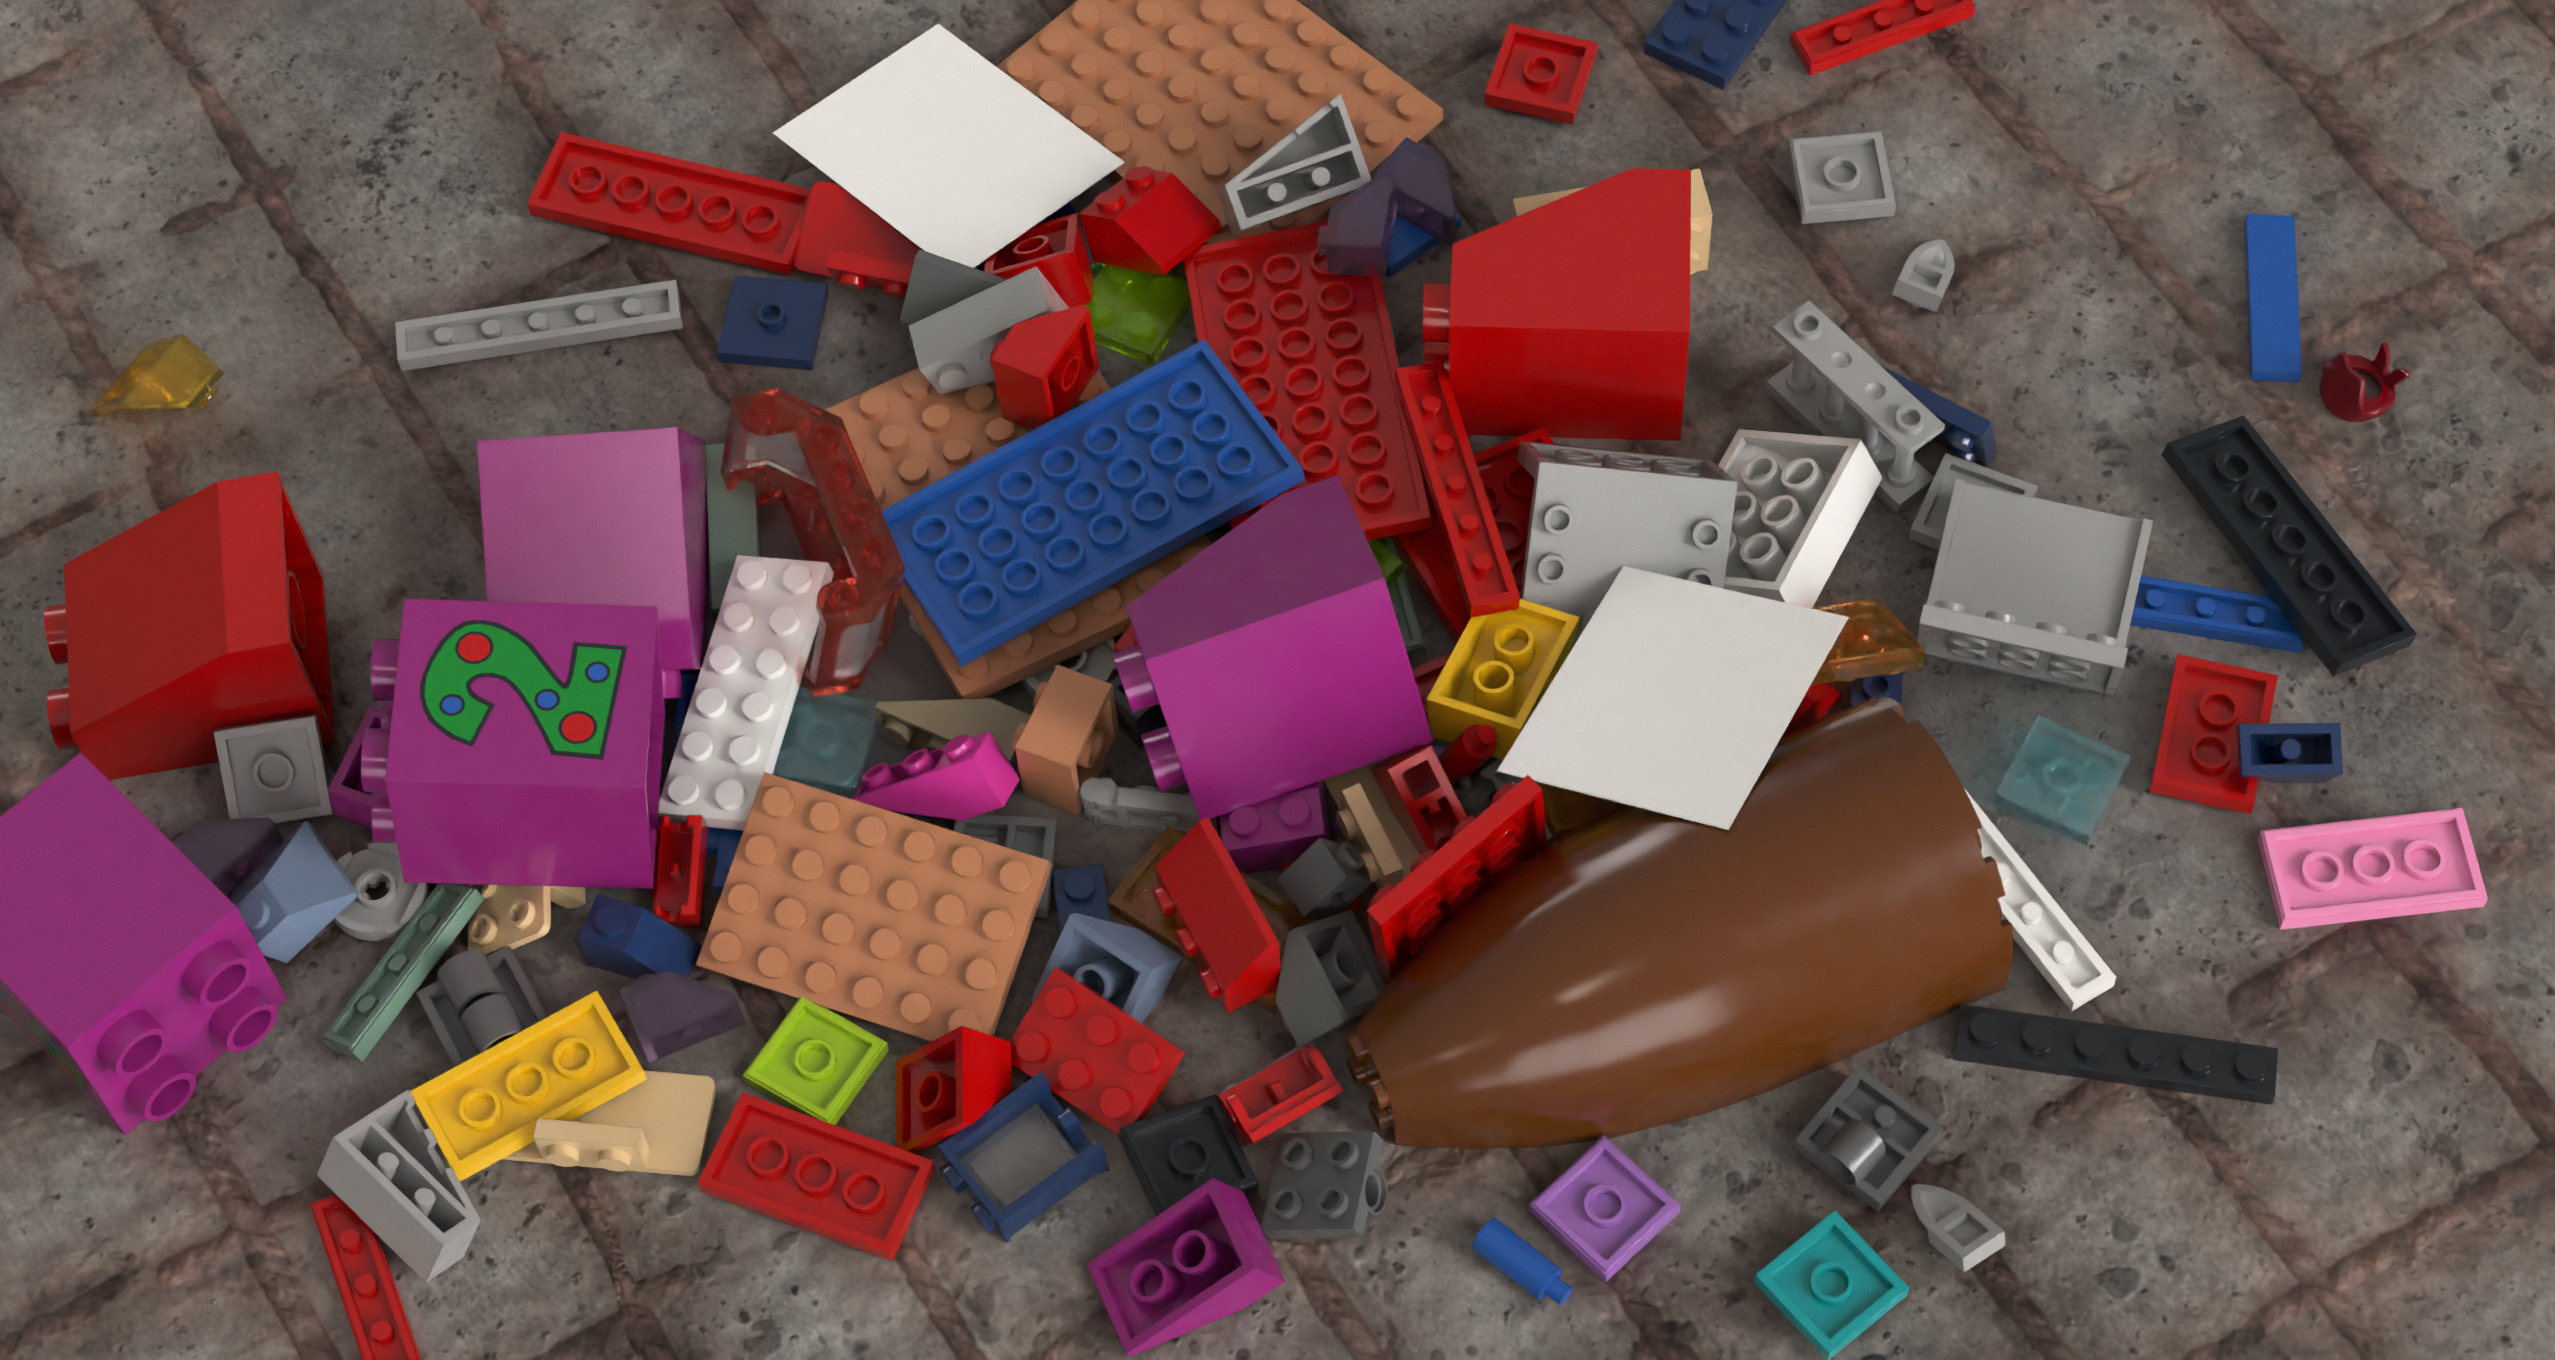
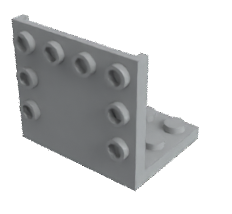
M1526 441L1519 442L1517 460L1529 472V475L1534 477L1520 599L1580 617V625L1572 645L1576 644L1623 566L1724 589L1738 481L1713 461Z
M1956 478L1927 604L1923 605L1916 653L2114 697L2128 652V648H2125L2153 520L2143 518L2142 521L1969 484L1965 483L1966 480Z

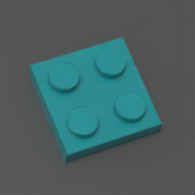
M1836 1210L1755 1274L1754 1284L1826 1360H1830L1908 1295L1909 1291L1906 1283Z

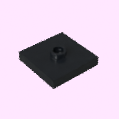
M1216 1094L1121 1127L1118 1137L1155 1216H1158L1213 1178L1244 1192L1245 1196L1257 1192L1259 1182Z

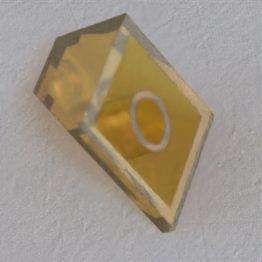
M184 334L148 343L89 411L95 417L178 412L194 407L201 409L216 395L218 389L214 385L223 376L224 372Z

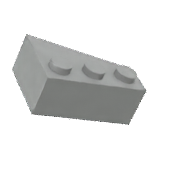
M1339 94L1217 190L1232 235L1358 191L1373 183L1342 95Z
M1035 266L909 325L919 370L940 394L994 382L993 369L990 365L991 352L999 340L1005 339L1014 324L1065 310L1069 307Z

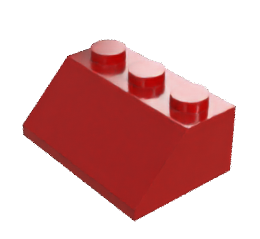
M1209 817L1199 820L1155 866L1158 887L1152 889V894L1162 915L1167 917L1172 914L1179 927L1175 930V936L1186 958L1195 956L1202 970L1198 971L1197 974L1207 997L1210 1000L1218 997L1225 1012L1229 1013L1277 990L1281 972L1279 941Z

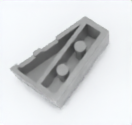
M408 1089L335 1135L330 1142L317 1176L427 1283L464 1257L481 1219L452 1167L446 1168L435 1149L437 1140L430 1128L424 1129L413 1109L415 1100Z

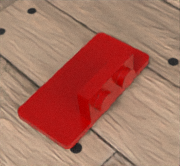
M818 181L811 189L801 236L794 258V265L802 273L836 279L838 284L847 288L865 290L866 286L883 289L882 292L886 295L905 299L915 256L919 249H922L839 184ZM983 262L977 265L975 269L982 270Z

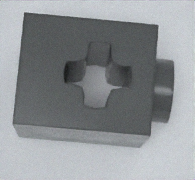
M1319 838L1277 878L1302 916L1314 920H1321L1341 913L1373 883L1362 868L1365 864L1363 857L1352 845L1347 842L1339 843Z

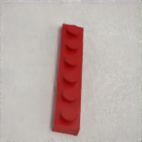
M1443 361L1396 368L1394 382L1469 617L1519 609L1520 595Z

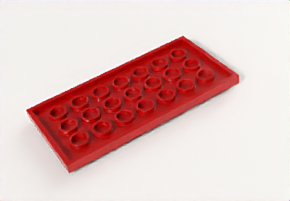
M1367 213L1201 245L1184 258L1198 342L1206 340L1303 468L1305 480L1279 495L1338 475L1368 541L1431 529V515L1418 454L1394 382L1395 369L1400 367ZM1279 495L1230 521L1231 530Z

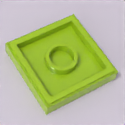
M802 996L801 999L797 1000L743 1074V1078L746 1084L789 1109L836 1125L888 1053L889 1047L886 1041L826 1007L817 1005Z

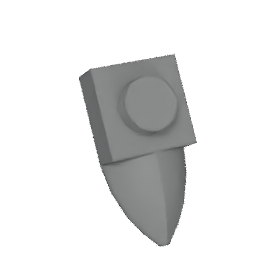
M1941 239L1933 240L1914 249L1897 279L1892 295L1906 300V302L1915 307L1927 308L1937 312L1955 267L1954 257L1947 243Z
M1914 1184L1911 1186L1913 1208L1919 1220L1928 1230L1929 1243L1961 1271L1966 1272L2006 1246L2004 1230L1965 1198L1941 1187L1925 1184Z

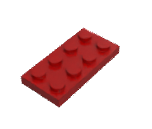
M742 1092L697 1184L701 1192L893 1261L936 1168L934 1161Z

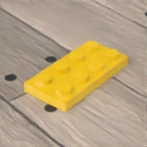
M595 991L410 1092L425 1122L433 1132L446 1160L461 1182L534 1142L533 1135L537 1118L572 1121L646 1081L647 1077L598 991Z

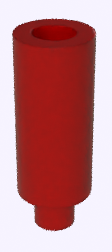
M1469 726L1437 757L1453 789L1460 785L1459 779L1461 777H1470L1494 754L1497 734L1491 726Z

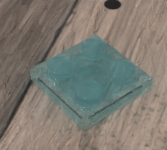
M799 687L773 775L827 792L853 797L862 784V776L866 772L879 729L875 710L878 701Z
M2038 715L1998 787L1993 803L2087 846L2129 767L2131 756Z

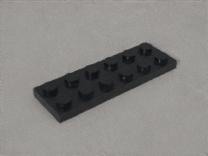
M2245 416L2167 443L2162 457L2333 677L2407 648L2412 644L2417 633Z

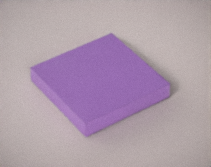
M1604 1135L1529 1204V1212L1604 1282H1607L1680 1213L1681 1205Z

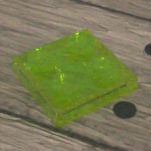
M1104 265L1094 280L1092 302H1088L1085 307L1090 309L1095 343L1153 366L1191 306L1187 281L1170 274L1159 275Z

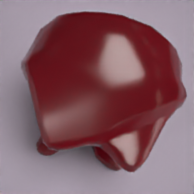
M2387 343L2381 344L2378 354L2373 361L2360 355H2347L2346 352H2341L2333 359L2323 363V374L2319 385L2320 396L2325 406L2335 416L2348 422L2367 421L2381 416L2392 407L2396 397L2395 387L2409 377V372L2403 368H2398L2391 372L2387 369L2391 361ZM2354 370L2372 375L2378 381L2381 393L2376 397H2364L2365 379Z

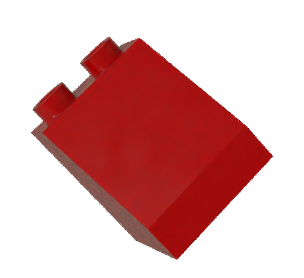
M1631 168L1452 244L1451 283H1424V364L1443 361L1467 435L1520 437L1544 427L1552 438L1681 440L1690 334L1691 169Z
M278 471L217 481L64 564L66 603L47 606L44 611L45 635L51 657L57 665L68 663L69 688L51 690L47 695L49 725L58 749L78 747L81 753L110 781L219 762L213 732L220 728L317 713L322 743L336 742L324 575Z

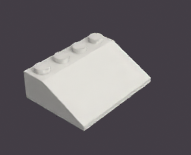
M1738 429L1718 465L1738 481L1724 589L1812 609L1882 480V476L1861 439Z

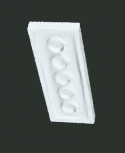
M737 555L659 799L658 817L665 815L670 817V821L686 822L688 815H702L708 827L744 831L764 772L773 774L833 578L834 572L828 562Z

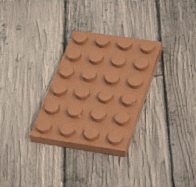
M764 772L696 966L795 999H801L803 996L829 1010L928 1042H932L960 1026L994 1036L1053 864L1049 860Z

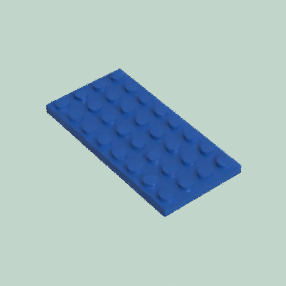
M1204 339L865 520L869 532L961 667L1303 482L1305 478L1303 468Z

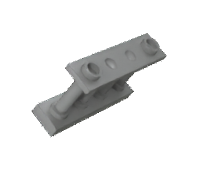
M1807 301L1774 325L1772 332L1795 355L1794 361L1767 380L1765 392L1811 435L1861 439L1882 476V480L1874 494L1897 515L1926 495L1934 477L1914 459V453L1944 430L1945 424L1811 301Z

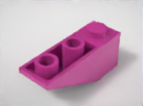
M987 731L973 737H969L968 734L957 736L944 747L930 752L926 748L917 750L904 761L890 766L885 762L873 766L862 776L863 782L852 799L893 812L963 821L1004 807L1020 778L991 732Z

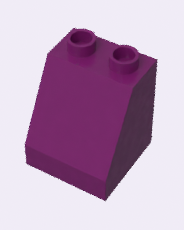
M678 427L476 441L487 601L657 606L664 699L683 698L681 672L701 670L707 652L708 507L705 441Z
M1338 475L1279 495L1126 606L1139 645L1112 654L1132 713L1160 704L1167 726L1141 735L1160 793L1187 784L1200 820L1206 817L1212 819L1232 812L1238 807L1249 806L1434 742L1385 578Z

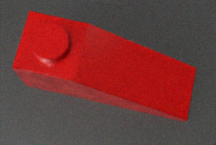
M1423 745L1391 756L1370 768L1394 816L1420 855L1431 849L1435 852L1451 840L1450 835L1454 828L1467 818L1431 745Z

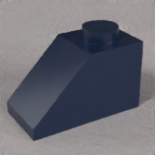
M2340 723L2236 725L2240 777L2271 783H2324L2343 774Z
M598 894L577 938L588 966L683 993L702 949L699 943L646 908Z

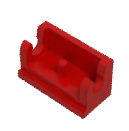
M665 815L660 816L658 819L651 912L673 927L702 928L709 829L702 815H688L686 822L670 821V817Z
M1308 1044L1218 1095L1217 1098L1243 1145L1247 1147L1344 1092L1340 1083L1337 1082L1318 1048L1315 1046L1311 1049Z

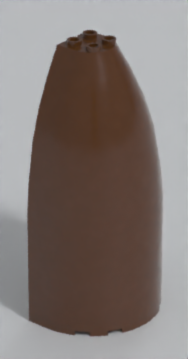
M1873 697L1782 735L1729 830L1621 804L1578 826L1497 877L1441 925L1393 977L1351 1033L1345 1036V1042L1351 1055L1346 1058L1347 1067L1356 1086L1361 1087L1365 1085L1369 1089L1373 1100L1368 1102V1107L1379 1131L1388 1129L1395 1145L1456 1149L1541 1148L1599 1140L1603 1135L1611 1139L1706 1114L1797 1080L1958 1010L1960 1004L1969 1005L2004 990L2013 957V935L2011 923L2007 919L2001 921L2002 911L1998 898L2005 896L2001 876L1995 859L1991 856L1983 858L1981 839L1977 831L1983 827L1963 785L1932 736L1917 719L1907 723L1902 705L1888 697L1876 700Z

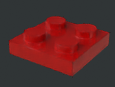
M1509 23L1485 91L1484 105L1573 125L1597 56L1598 42Z

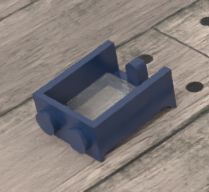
M1042 1072L991 1107L972 1125L958 1131L938 1146L945 1165L939 1170L946 1182L957 1195L963 1190L968 1193L975 1202L970 1207V1210L981 1227L988 1234L996 1229L1006 1243L1011 1240L1010 1237L1095 1174L1110 1170L1102 1146L1098 1141L1091 1144L1083 1134L1080 1122L1069 1107L1063 1109L1053 1097L1048 1080Z

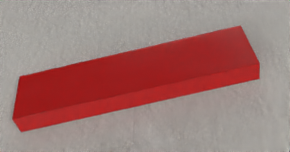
M1880 0L1791 32L1790 44L1811 76L1974 16L1976 6L1972 0Z
M336 1194L310 1203L309 1205L362 1360H422L380 1237Z

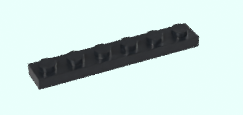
M1960 1004L1953 1060L2272 1105L2276 1089L2278 1048Z

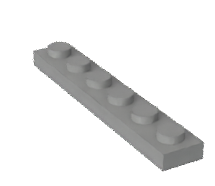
M676 280L395 322L397 360L401 371L683 329L680 295Z

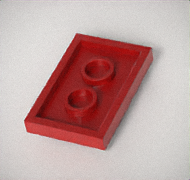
M2177 654L2149 792L2251 814L2259 780L2239 776L2236 725L2269 724L2278 675Z
M1056 967L1010 1039L1011 1064L1032 1078L1042 1072L1048 1080L1051 1091L1117 1135L1121 1127L1145 1119L1186 1051L1064 970Z

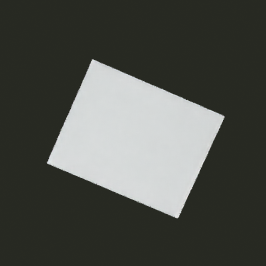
M939 24L773 132L778 138L922 250L975 268L1125 163Z
M1623 566L1497 772L1520 778L1529 775L1534 781L1729 830L1849 617Z

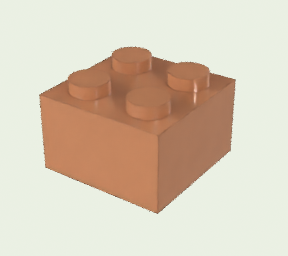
M1057 665L1049 681L1043 680L1038 686L1033 701L1034 711L1028 722L1022 721L1018 725L1013 737L1012 749L1016 751L1018 762L1016 771L1021 778L1024 796L1079 815L1083 807L1079 796L1081 783H1084L1085 779L1088 780L1090 777L1096 778L1097 776L1098 778L1119 736L1113 684Z

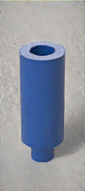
M1497 1218L1490 1219L1476 1235L1471 1248L1540 1301L1548 1296L1561 1306L1572 1294L1573 1288L1560 1279L1563 1269Z

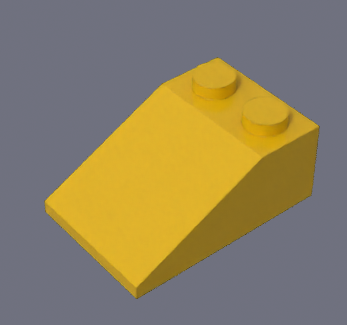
M1520 599L1519 609L1471 617L1426 699L1428 725L1432 737L1452 743L1471 725H1489L1494 728L1497 734L1496 750L1492 757L1504 760L1569 655L1580 625V617Z

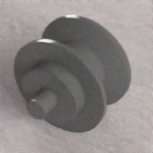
M1468 776L1461 777L1459 779L1460 785L1456 787L1454 792L1467 817L1474 816L1477 818L1491 806L1490 801L1492 797L1489 795L1494 791L1495 783L1489 778L1469 779Z

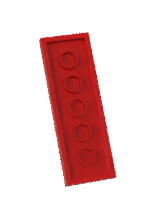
M561 132L527 202L530 215L791 275L811 189Z

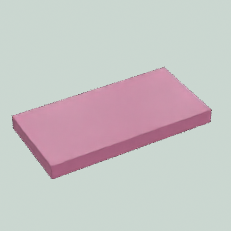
M2463 808L2260 830L2257 838L2280 930L2484 907L2488 900Z

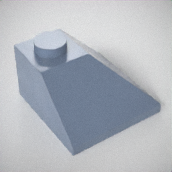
M304 821L234 888L231 902L238 908L262 954L287 964L358 896V893L311 823Z
M1073 913L1068 917L1030 1001H1035L1056 967L1064 970L1128 1014L1143 1022L1161 1001L1181 956L1141 929Z

